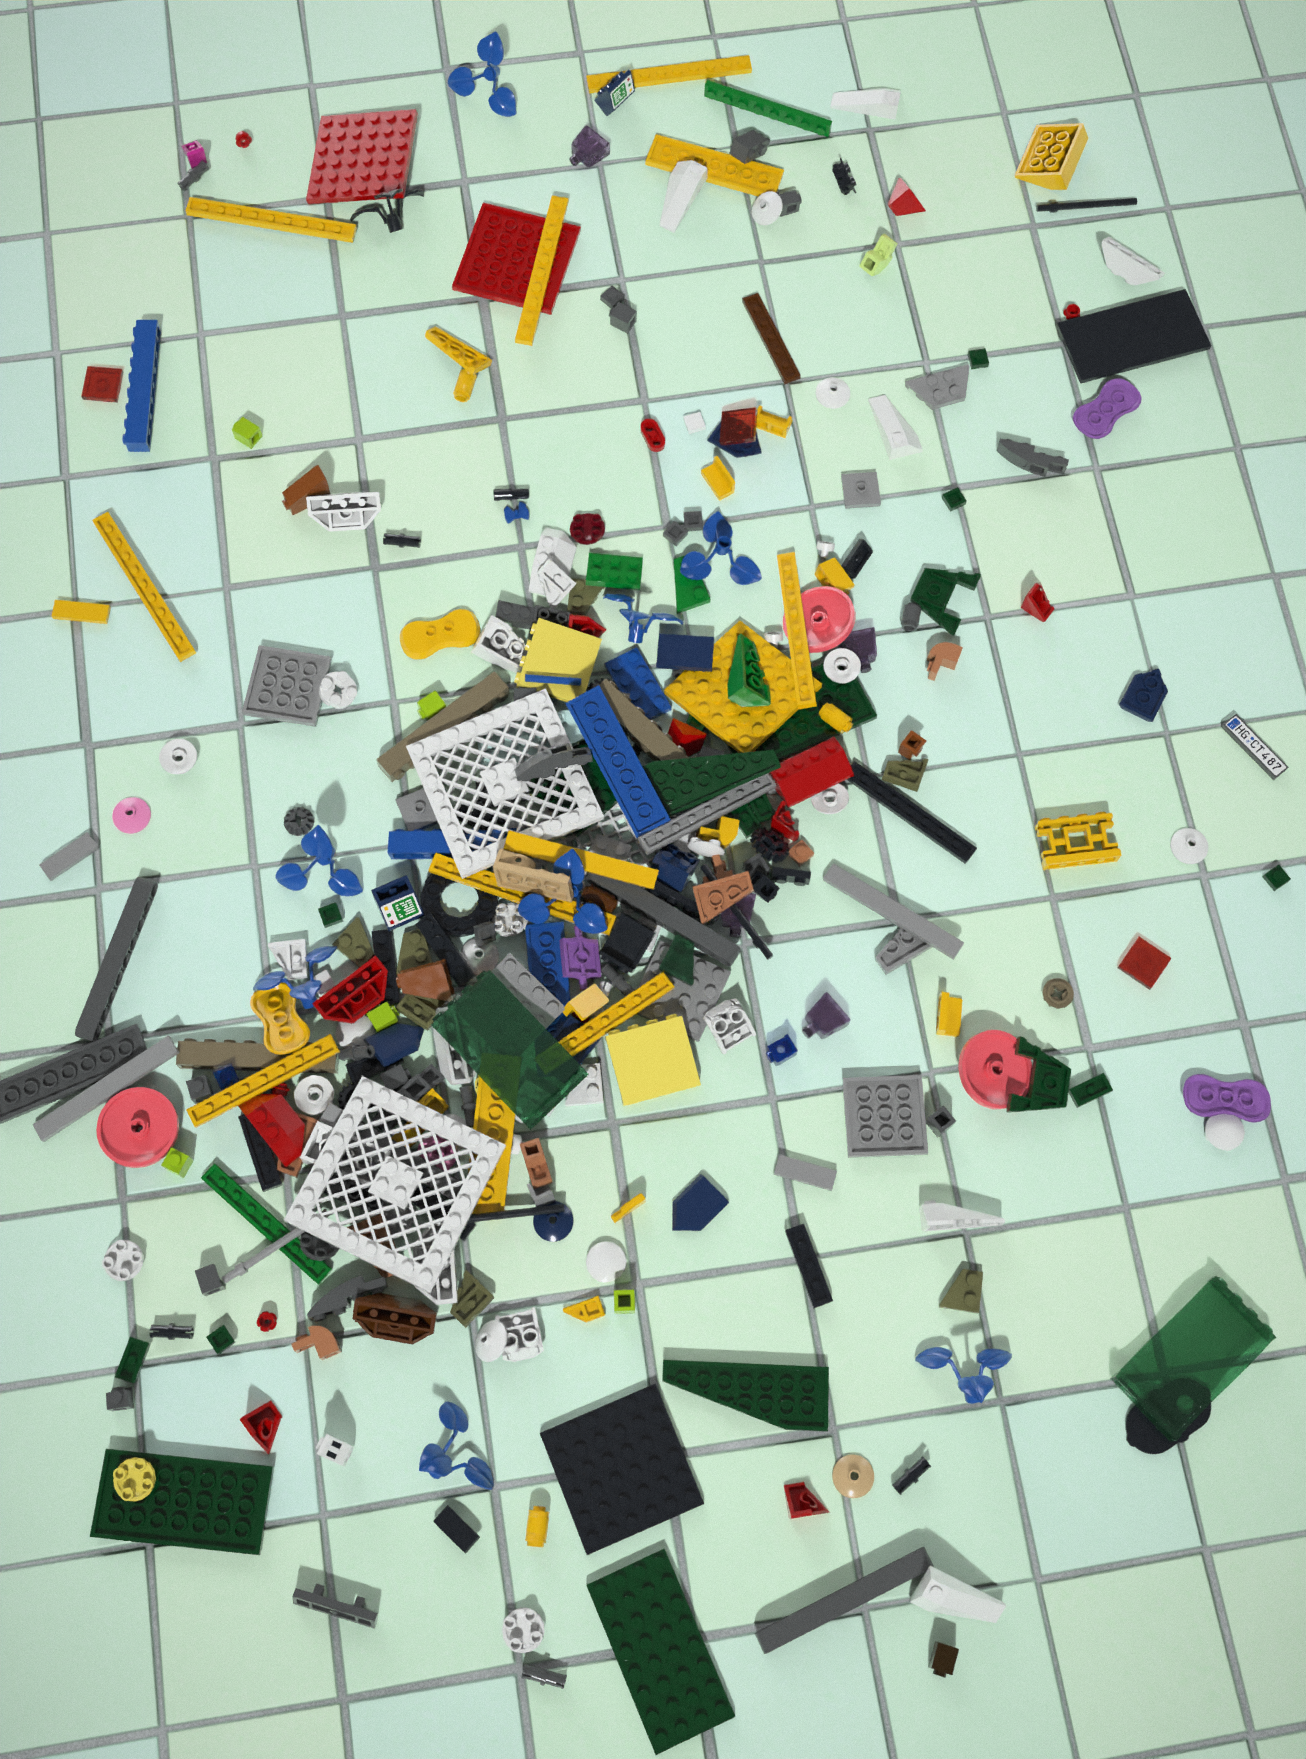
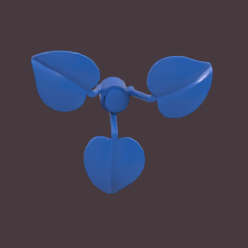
M495 31L482 38L477 45L479 58L482 61H487L488 67L485 68L484 72L472 77L470 68L458 67L449 75L448 86L460 96H469L475 90L474 80L485 77L488 81H494L492 89L494 94L488 99L489 106L496 114L510 117L517 114L516 99L513 92L507 87H500L496 91L497 77L500 75V69L497 65L503 60L504 49L501 38Z
M719 511L709 517L702 531L703 537L707 542H716L715 549L711 555L705 560V556L702 553L696 551L689 552L684 556L680 568V573L686 578L702 580L708 577L712 571L708 562L716 553L718 555L728 554L730 563L733 566L730 569V577L735 583L749 585L762 579L759 568L748 557L740 556L735 562L733 561L732 550L730 549L733 534L732 527Z
M604 594L603 599L607 598L627 604L628 609H620V613L629 621V642L642 643L643 635L647 633L653 620L678 621L682 625L684 623L681 619L668 613H652L650 617L647 613L631 610V602H634L635 599L628 595ZM650 618L645 628H643L644 624L638 623V619Z
M317 825L305 834L301 840V847L304 852L310 856H316L312 863L304 871L296 863H287L281 866L275 875L278 883L290 890L299 891L304 889L308 883V879L304 874L316 862L323 866L330 864V875L332 878L329 879L328 885L332 891L341 896H355L364 890L358 877L351 870L339 869L334 873L335 861L333 857L336 850L320 825Z
M570 849L555 861L553 871L555 874H566L571 879L573 894L576 897V909L578 911L573 916V921L583 932L591 934L604 932L608 927L602 909L594 903H586L580 908L581 894L579 892L583 888L582 881L585 877V870L576 851ZM532 893L521 900L518 912L529 922L541 924L547 921L550 916V910L547 906L557 899L552 898L549 902L545 903V899L541 894Z
M337 946L319 947L306 955L305 960L309 962L310 981L305 984L293 987L284 978L286 976L285 972L275 971L260 978L254 985L253 990H269L284 982L291 989L289 992L290 996L300 999L304 1009L313 1008L312 1003L317 1000L316 994L322 986L320 980H314L313 964L328 959L338 949Z
M933 1347L924 1350L915 1358V1362L930 1369H939L949 1363L958 1379V1388L964 1393L965 1401L973 1404L982 1403L994 1386L993 1379L983 1375L984 1368L987 1367L995 1370L1005 1366L1011 1360L1012 1353L993 1348L981 1351L976 1357L977 1362L981 1365L979 1375L975 1377L961 1378L953 1360L950 1359L952 1352L946 1348Z
M445 1401L439 1408V1418L446 1428L453 1430V1434L443 1450L434 1443L425 1446L420 1457L419 1471L428 1472L434 1479H440L449 1475L454 1470L464 1467L466 1468L464 1474L471 1483L478 1487L492 1490L494 1487L492 1473L489 1466L482 1459L471 1457L468 1463L464 1462L453 1467L451 1466L452 1460L445 1453L458 1431L466 1432L469 1423L466 1414L459 1406Z

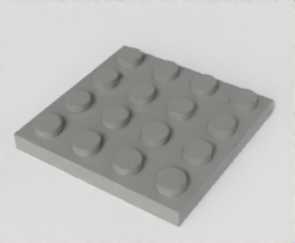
M259 645L242 714L316 727L322 704L319 696V687L324 676L330 671L332 658L330 656Z
M660 941L638 988L661 972L666 974L675 987L637 1013V1015L648 1020L658 1019V1022L666 1020L665 1017L668 1015L677 1014V1017L682 1016L688 1038L699 1042L707 1026L703 1017L707 1011L716 1006L731 971Z
M509 953L454 1010L500 1055L520 1056L565 1010V1006Z
M922 1075L842 1079L848 1158L928 1155Z

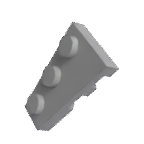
M900 928L892 940L878 953L875 961L885 975L931 949L932 946Z

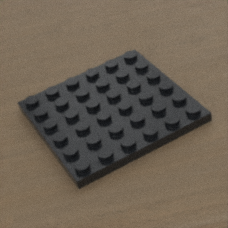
M656 1383L540 1433L586 1555L704 1504Z

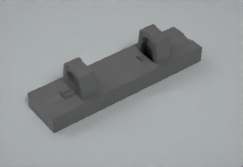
M317 1583L313 1593L297 1588L294 1590L292 1596L293 1604L374 1629L376 1627L378 1613L363 1609L365 1605V1598L357 1596L354 1605L346 1604L324 1597V1585Z

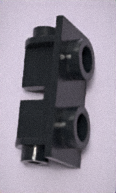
M840 158L841 163L834 164L832 169L838 181L840 191L844 195H848L853 190L856 194L854 186L857 184L854 177L849 175L851 169L848 163H844L842 158Z

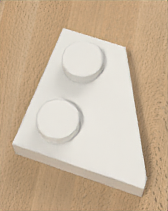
M550 559L537 571L549 607L555 609L576 583Z

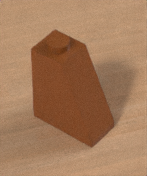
M319 465L313 467L282 492L284 497L282 503L286 511L290 510L292 515H295L307 509L306 497L330 494L327 479Z
M445 959L401 970L397 974V986L401 988L404 994L444 1001H453L456 997Z

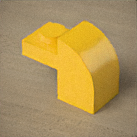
M721 816L716 822V830L700 827L696 832V837L707 842L712 839L721 842L720 846L725 849L736 838L740 820Z

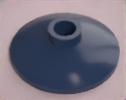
M555 1201V1202L550 1203V1204H548V1205H546V1206L559 1205V1204H563V1203L558 1202V1201ZM565 1204V1212L534 1215L533 1226L536 1233L542 1239L549 1242H557L570 1234L574 1220L571 1210ZM556 1217L557 1222L552 1224L549 1222V1219Z

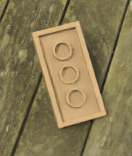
M503 849L498 851L493 865L498 887L531 894L538 893L544 897L572 902L574 894L569 876L563 873H551L545 869L537 870L535 869V862L522 854H515ZM517 858L522 859L520 862H516Z

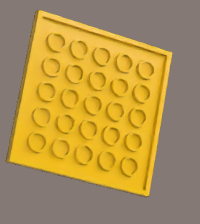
M742 621L736 623L714 644L712 672L685 670L664 689L666 696L738 753L754 752L798 710L791 659ZM739 634L744 635L755 644L760 659L758 665L765 674L763 681L770 689L771 704L769 706L741 707L728 699L727 684ZM813 677L816 693L822 688V683Z

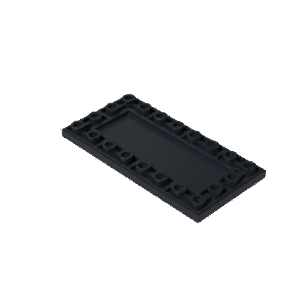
M1186 289L1057 322L1056 324L1080 384L1209 350L1212 346Z

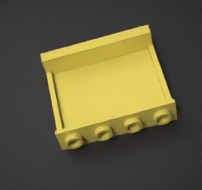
M538 618L537 624L533 623L530 634H533L532 640H527L524 649L528 651L527 655L522 656L519 665L522 667L521 673L517 672L514 683H517L516 688H536L537 692L546 688L549 697L568 702L586 692L602 639ZM525 674L581 678V686L525 682Z
M677 1014L668 1015L664 1021L658 1022V1019L647 1021L645 1026L639 1027L638 1024L628 1026L627 1031L620 1032L619 1029L609 1031L608 1036H605L623 1107L701 1085L682 1016L677 1017Z

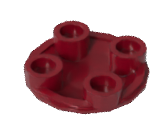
M576 514L570 525V535L574 541L580 544H594L603 537L605 524L599 514Z

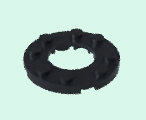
M431 873L425 881L420 896L421 908L424 916H427L429 913L434 914L448 936L465 937L473 935V926L492 920L496 913L498 896L475 889L478 894V904L472 913L464 917H454L447 914L441 906V895L445 888L458 882Z

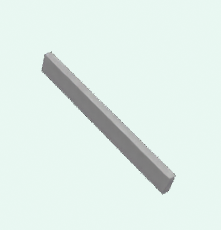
M767 773L716 796L638 837L637 840L646 855H649L775 789L777 785L770 774Z
M834 863L823 877V881L953 960L964 946L965 942Z
M166 1036L32 1124L42 1142L47 1141L179 1054L171 1037Z
M330 1102L320 1121L334 1128L343 1109ZM370 1128L359 1131L361 1139L372 1137ZM373 1128L375 1135L381 1134V1132ZM388 1137L377 1140L378 1146L382 1148L390 1146ZM404 1146L395 1148L397 1158L408 1154L407 1148ZM390 1150V1157L394 1158L392 1150ZM419 1155L413 1157L415 1166L426 1163V1160ZM410 1159L401 1161L412 1167ZM436 1165L431 1166L433 1175L444 1172V1170ZM428 1167L419 1170L424 1173L422 1179L430 1177ZM449 1175L451 1184L460 1181L454 1176ZM446 1176L435 1179L438 1189L449 1185ZM432 1181L424 1183L435 1190ZM462 1186L453 1188L456 1197ZM451 1190L441 1192L447 1198L453 1199Z

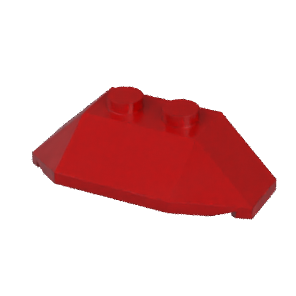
M374 956L312 1004L324 1020L354 1024L385 1000L388 970L377 956Z
M260 1094L238 1106L285 1167L301 1156L305 1124L281 1094Z

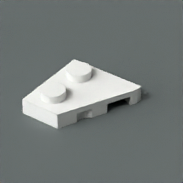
M305 939L268 943L269 949L283 972L286 973L288 980L308 978V962L305 960L307 943Z
M600 1063L580 1065L565 1101V1106L604 1103Z

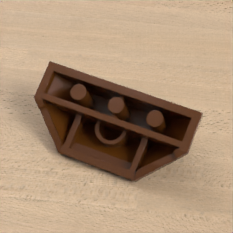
M377 1293L355 1298L352 1319L358 1322L373 1338L413 1345L434 1334L437 1313L421 1300Z

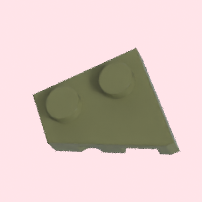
M571 578L576 585L569 591L567 612L573 615L586 616L590 606L595 603L599 593L605 587L586 585V579Z
M922 759L919 762H912V760L901 762L888 761L882 780L917 792L928 759Z
M358 917L332 944L334 947L337 946V950L359 968L374 957V952Z
M419 929L403 934L397 974L401 970L433 962L426 939Z
M406 994L396 1006V1010L428 1031L435 1023L436 1009L447 1007L450 1001Z
M962 1269L940 1302L939 1308L978 1314L983 1272Z
M467 1270L464 1271L462 1284L457 1291L458 1303H453L450 1311L465 1328L495 1298Z

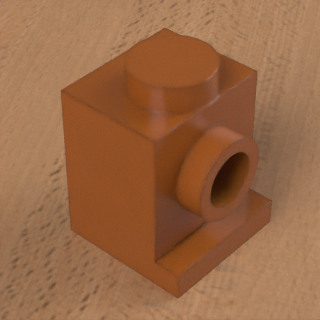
M911 730L900 744L898 753L911 760L914 756L917 757L920 754L927 740Z

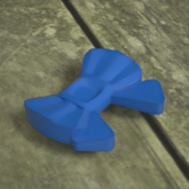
M519 502V508L515 511L506 506L504 509L505 521L509 524L514 519L523 518L529 520V511L526 508V504Z

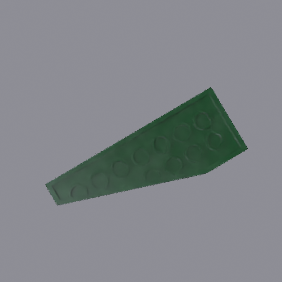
M774 750L653 761L642 767L670 817L779 769L781 765Z
M663 1360L662 1382L784 1430L828 1432L829 1367Z

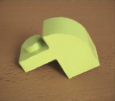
M882 234L875 248L865 254L859 267L871 276L879 274L892 260L893 257L891 255L898 243L886 234Z

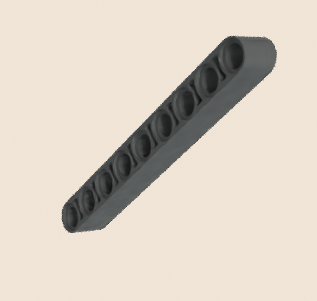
M588 873L585 877L589 884L616 896V899L622 904L726 966L731 967L741 952V948L732 941L637 885Z
M141 877L136 878L75 1029L76 1037L92 1042L98 1040L158 889L157 882Z
M925 1547L919 1548L754 1634L763 1653L767 1654L925 1573L929 1566L934 1567Z

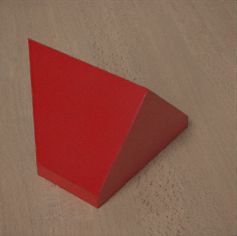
M898 178L888 202V206L895 216L925 212V208L902 178Z
M1041 582L1035 583L1025 596L1021 608L1042 622H1045L1054 611V607L1050 605Z
M569 615L568 628L597 638L606 631L605 628L589 616Z
M673 718L667 733L671 736L673 743L681 746L686 751L688 757L702 749L707 733Z
M785 800L781 801L772 818L770 829L778 832L780 836L797 841L800 833L798 830L795 831L792 826L795 822L791 819L790 811L785 810Z
M271 1400L239 1419L252 1438L269 1455L280 1421L283 1418Z
M804 1482L784 1485L789 1519L830 1513L810 1492Z

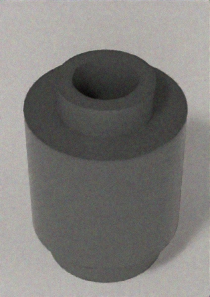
M908 603L903 606L901 617L903 630L915 631L919 626L921 608L918 604Z

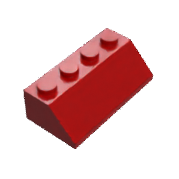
M835 737L781 762V768L769 773L777 785L775 790L781 799L785 800L788 808L854 776L845 751Z

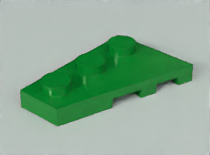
M684 556L678 557L673 561L677 614L710 603L711 601L702 580L688 579L680 573Z

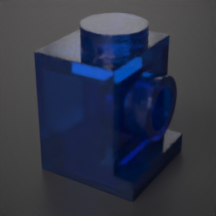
M787 1034L768 1045L765 1054L770 1063L774 1062L775 1066H778L795 1057L798 1050ZM782 1047L784 1052H778L777 1048Z

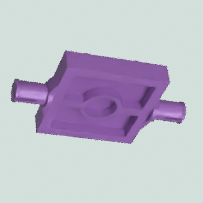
M574 926L575 937L559 940L563 978L578 979L580 991H584L588 988L587 979H599L601 977L598 939L583 937L582 931L577 926Z

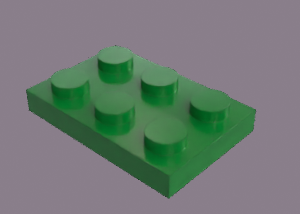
M589 553L586 585L640 590L643 558Z

